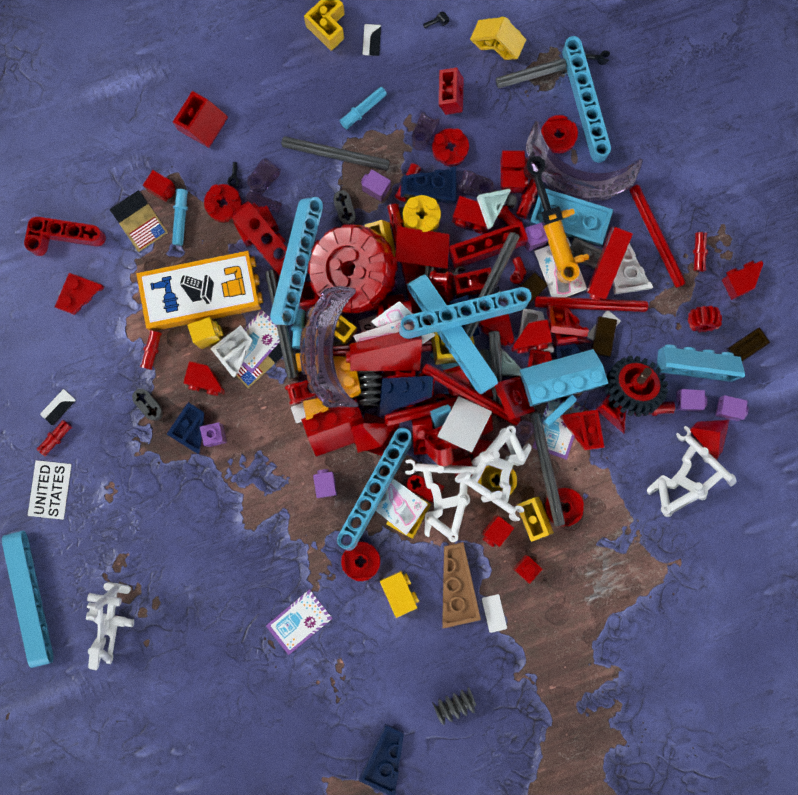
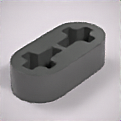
M340 190L333 197L339 221L342 225L354 224L356 216L351 198L346 191ZM340 196H343L346 206L342 207L341 202L338 201ZM346 210L348 215L351 216L350 221L342 219L345 217L344 211Z
M145 389L135 390L132 400L145 417L152 421L161 419L163 409L150 392ZM140 393L146 394L144 396V399L147 401L146 404L143 401H138ZM149 406H151V407L154 408V409H158V410L156 411V413H157L156 416H154V415H151V416H150V414H151L152 412H151V410L148 408Z

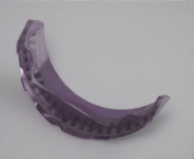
M535 121L526 143V152L529 158L539 156L545 161V170L541 178L550 190L587 202L601 199L602 201L608 200L612 196L628 190L634 185L643 159L639 158L623 169L608 173H590L575 169L561 161L550 150L543 138L538 121ZM532 164L533 171H539L538 167Z
M336 286L324 289L320 293L322 296L315 306L310 307L306 315L309 317L306 328H302L300 362L303 375L307 376L308 388L311 393H315L327 408L358 407V403L350 398L341 386L333 360L335 328L343 308L356 293L355 288Z

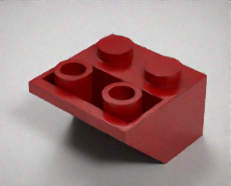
M192 91L173 120V123L178 131L210 148L228 116L208 99Z

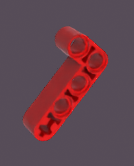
M33 217L27 225L24 246L34 255L42 256L47 252L50 240L101 246L105 243L106 236L95 225ZM42 224V228L37 231L38 226ZM61 227L60 232L55 233L56 229ZM76 230H79V234L77 236H73L74 232ZM39 242L38 247L33 249L34 244Z
M492 414L480 437L493 430ZM440 426L427 432L424 435L427 455L437 465L448 466L454 462L452 450L459 446L437 437L442 428Z

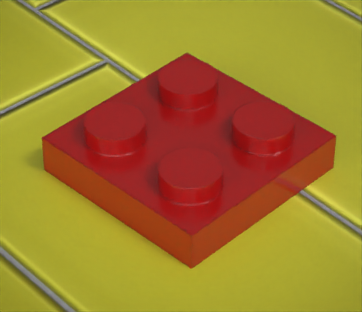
M520 376L498 382L495 385L497 396L500 398L504 412L509 420L535 411L533 406L530 407Z

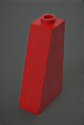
M611 227L586 291L590 294L589 298L600 301L601 298L606 300L633 233L617 227Z
M397 332L351 343L350 352H346V363H350V371H420L422 336L406 339Z

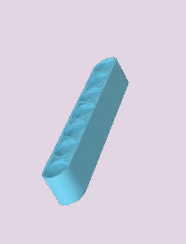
M571 36L565 42L562 55L566 60L567 73L591 158L593 161L601 163L608 157L611 145L582 42L578 37ZM573 64H579L580 67H575ZM581 80L585 82V84H580L578 81ZM583 97L588 98L590 101H589V102L584 101V100H583ZM587 115H593L595 119H590ZM592 132H597L600 136H594ZM597 149H602L605 154L598 153Z
M318 197L301 199L298 203L270 315L271 321L275 325H291L295 321L308 270V263L312 254L311 251L323 210V203Z
M422 275L407 284L410 294L422 312L447 306L426 275ZM442 315L444 320H451L448 315ZM462 326L437 332L479 394H483L498 384L495 374Z
M519 287L407 315L401 320L399 333L403 338L411 339L521 311L526 308L532 295L527 288ZM517 296L524 298L525 301H519ZM498 301L505 302L506 306H501ZM480 306H486L488 311H483ZM466 310L469 312L470 315L465 316L461 313V311ZM442 315H448L451 320H444ZM423 320H430L432 325L424 324ZM409 324L413 326L414 329L407 330L405 329L404 325Z
M399 428L394 433L337 537V543L344 550L350 551L357 546L410 449L413 438L408 429ZM403 434L409 436L406 442H400L399 437ZM398 451L399 456L396 459H391L389 457L390 453ZM383 468L390 469V473L387 476L380 475ZM380 485L381 489L378 493L374 494L371 492L372 486ZM364 502L371 503V508L367 511L362 510ZM355 519H361L362 521L361 526L358 528L352 527ZM351 536V544L344 546V537Z
M22 530L4 535L2 537V546L28 665L31 668L50 664L53 662V651L27 534Z

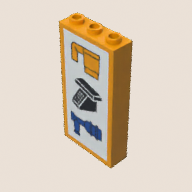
M249 251L136 273L146 329L157 331L191 324L208 317L216 319L262 309L261 303H264L262 293L258 292L257 285H260L258 274L254 272V267H257L255 257L251 256Z

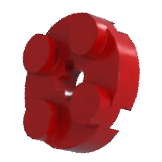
M563 115L550 117L540 131V140L545 150L557 154L571 150L578 138L576 124ZM557 131H560V133L564 134V136H562L561 138H557L554 134H556Z
M444 129L434 136L432 153L438 162L440 161L445 166L453 167L461 164L467 157L469 141L460 129ZM448 144L455 145L453 151H450L445 147H447Z
M215 184L211 186L205 195L204 208L213 220L228 222L231 219L230 215L242 206V200L234 187L226 184ZM225 199V201L228 204L224 205L222 208L220 207L219 201Z
M558 488L560 503L569 504L567 507L568 511H562L565 524L562 526H572L582 518L584 501L575 490ZM547 496L544 503L545 512L548 519L554 523Z
M358 542L353 550L344 551L341 558L342 569L348 577L355 581L369 580L377 573L380 567V555L373 545L367 542ZM359 556H362L367 561L363 564V567H360L355 562V560L359 559Z

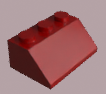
M356 399L349 402L357 407H333L323 413L314 414L311 419H301L316 457L355 443L351 427L364 423Z

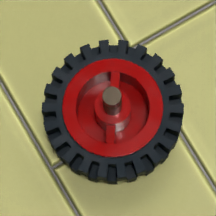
M633 356L618 360L606 376L608 384L604 386V388H607L605 391L606 395L611 394L608 400L610 402L616 401L613 405L615 408L620 405L622 406L620 412L624 413L626 410H629L628 415L632 416L635 413L636 417H640L642 414L643 416H647L649 413L652 414L663 403L668 393V388H666L668 382L663 381L666 376L665 374L659 375L662 370L659 367L655 370L653 368L655 366L654 362L648 365V359L646 358L641 362L640 356H636L634 360Z

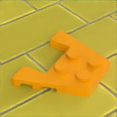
M296 353L298 372L309 370L307 354ZM324 355L328 377L338 393L346 400L361 394L357 371H350V363H346V357ZM322 397L303 401L306 420L313 418V415L320 411L323 413L329 410L328 407L332 405L327 403Z

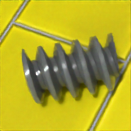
M359 371V374L363 376L359 378V382L363 383L360 385V389L363 392L358 395V397L363 399L358 401L359 405L364 407H380V405L376 404V402L381 400V398L377 397V394L381 393V390L377 389V387L382 386V383L378 382L377 379L383 378V376L377 374L378 371Z
M467 687V694L460 690V697H458L454 692L453 700L445 696V703L439 698L438 706L434 703L433 706L442 725H445V718L453 722V715L460 719V712L465 716H468V709L475 713L476 703L470 687Z

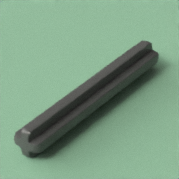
M561 58L497 77L496 85L498 88H503L564 70L567 66L566 60Z
M491 331L489 332L491 370L498 382H501L500 332ZM495 386L492 387L493 401L503 406L500 398L497 396Z

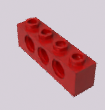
M247 201L233 212L230 217L280 276L287 247L283 244L286 241L280 233L275 234L271 229L274 226L267 218H262L259 214L261 212L260 208L255 203L251 204ZM252 218L258 220V225L255 228H250L249 221ZM265 233L270 235V240L267 243H263L261 240L262 235ZM281 248L282 255L275 258V249Z

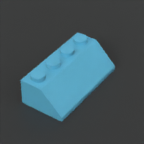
M665 345V347L658 350L657 368L659 367L662 370L660 373L733 382L745 377L741 357L734 356V353L722 352V354H715L714 350H703V352H700L692 347L677 349L675 345Z
M594 349L519 370L530 407L608 384L603 364Z

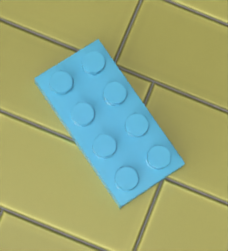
M545 189L551 209L560 207L561 211L566 209H574L575 214L562 220L566 236L576 237L598 246L603 245L613 209ZM538 196L530 221L531 225L540 223L538 215L544 211L540 196Z

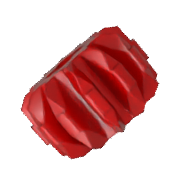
M704 305L703 307L692 309L688 314V324L692 331L706 333L707 331L718 329L722 325V314L718 307Z

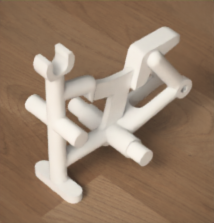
M508 426L500 430L499 435L486 451L480 453L479 456L472 460V465L477 466L472 477H470L471 473L466 471L458 474L455 481L457 483L464 482L482 495L481 500L483 502L492 501L510 513L509 518L516 522L520 518L516 516L515 512H524V508L521 506L513 507L508 503L511 491L509 476L513 465L520 466L525 463L532 447L527 443L522 449L515 434V427ZM506 442L511 455L506 456L504 460L499 458L500 454L498 451ZM489 465L502 470L499 483L500 487L503 488L502 492H491L478 483L486 466Z
M687 426L684 427V430L687 432L686 436H681L679 433L676 434L680 441H686L690 445L682 458L683 465L672 479L662 475L647 489L649 495L659 490L662 505L661 511L665 517H671L674 512L697 499L705 500L708 490L721 478H724L731 487L737 482L736 477L730 474L709 453L707 448L702 447L691 436L692 433ZM695 452L702 456L705 463H709L717 471L704 484L700 482L695 483L686 478L692 467L690 460ZM680 485L690 491L670 503L668 488L676 489Z
M406 460V463L413 465V469L411 471L406 470L405 473L411 475L415 471L423 472L426 487L431 489L433 494L434 510L425 514V535L427 537L430 536V529L433 526L448 537L449 541L456 542L465 506L470 503V496L467 494L468 485L460 482V493L457 496L442 499L439 486L433 483L431 472L461 474L468 471L473 474L477 466H439L437 464H418L414 460ZM457 506L452 528L450 529L437 518L443 515V509Z
M107 582L103 587L108 592L104 595L88 594L87 601L90 602L87 608H90V611L87 612L86 620H91L98 624L97 638L91 648L88 649V654L90 655L88 666L91 670L99 668L101 658L107 664L112 663L117 626H134V619L115 615L116 606H120L122 602L121 598H117V593L128 594L131 591L129 585ZM105 604H108L107 614L103 613V606ZM104 635L110 636L108 653L103 650L106 644Z

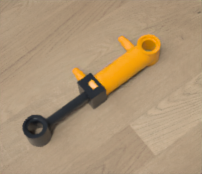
M533 156L526 162L523 171L528 179H534L544 211L538 215L540 223L542 222L557 268V278L562 283H570L579 276L580 271L577 264L589 260V255L584 254L573 257L562 220L575 214L574 209L561 211L560 207L551 209L541 178L545 170V161L539 156ZM535 164L539 171L531 170L530 165ZM565 268H568V269L571 270V272H572V276H571V277H567V276L564 274V269H565Z

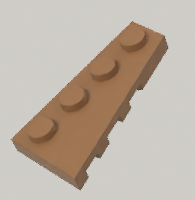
M463 542L444 546L442 629L481 620Z

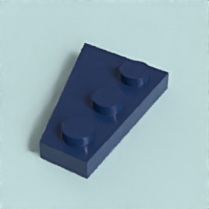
M433 377L382 378L379 417L384 418L386 414L394 411L398 412L408 405H415L431 398Z

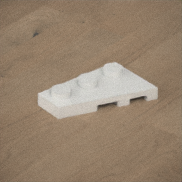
M630 243L613 281L614 294L653 288L645 275L643 267L637 261L636 254Z

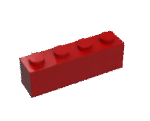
M522 221L451 245L449 247V254L454 268L457 269L459 266H466L500 254L511 232L519 235V240L514 249L526 245L528 237Z

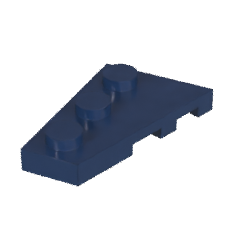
M456 166L446 170L439 169L429 173L422 172L403 176L401 178L400 197L412 198L418 195H425L434 198L437 202L454 204L456 202Z
M388 724L384 725L359 777V782L385 794L396 795L398 768L404 737L403 731Z

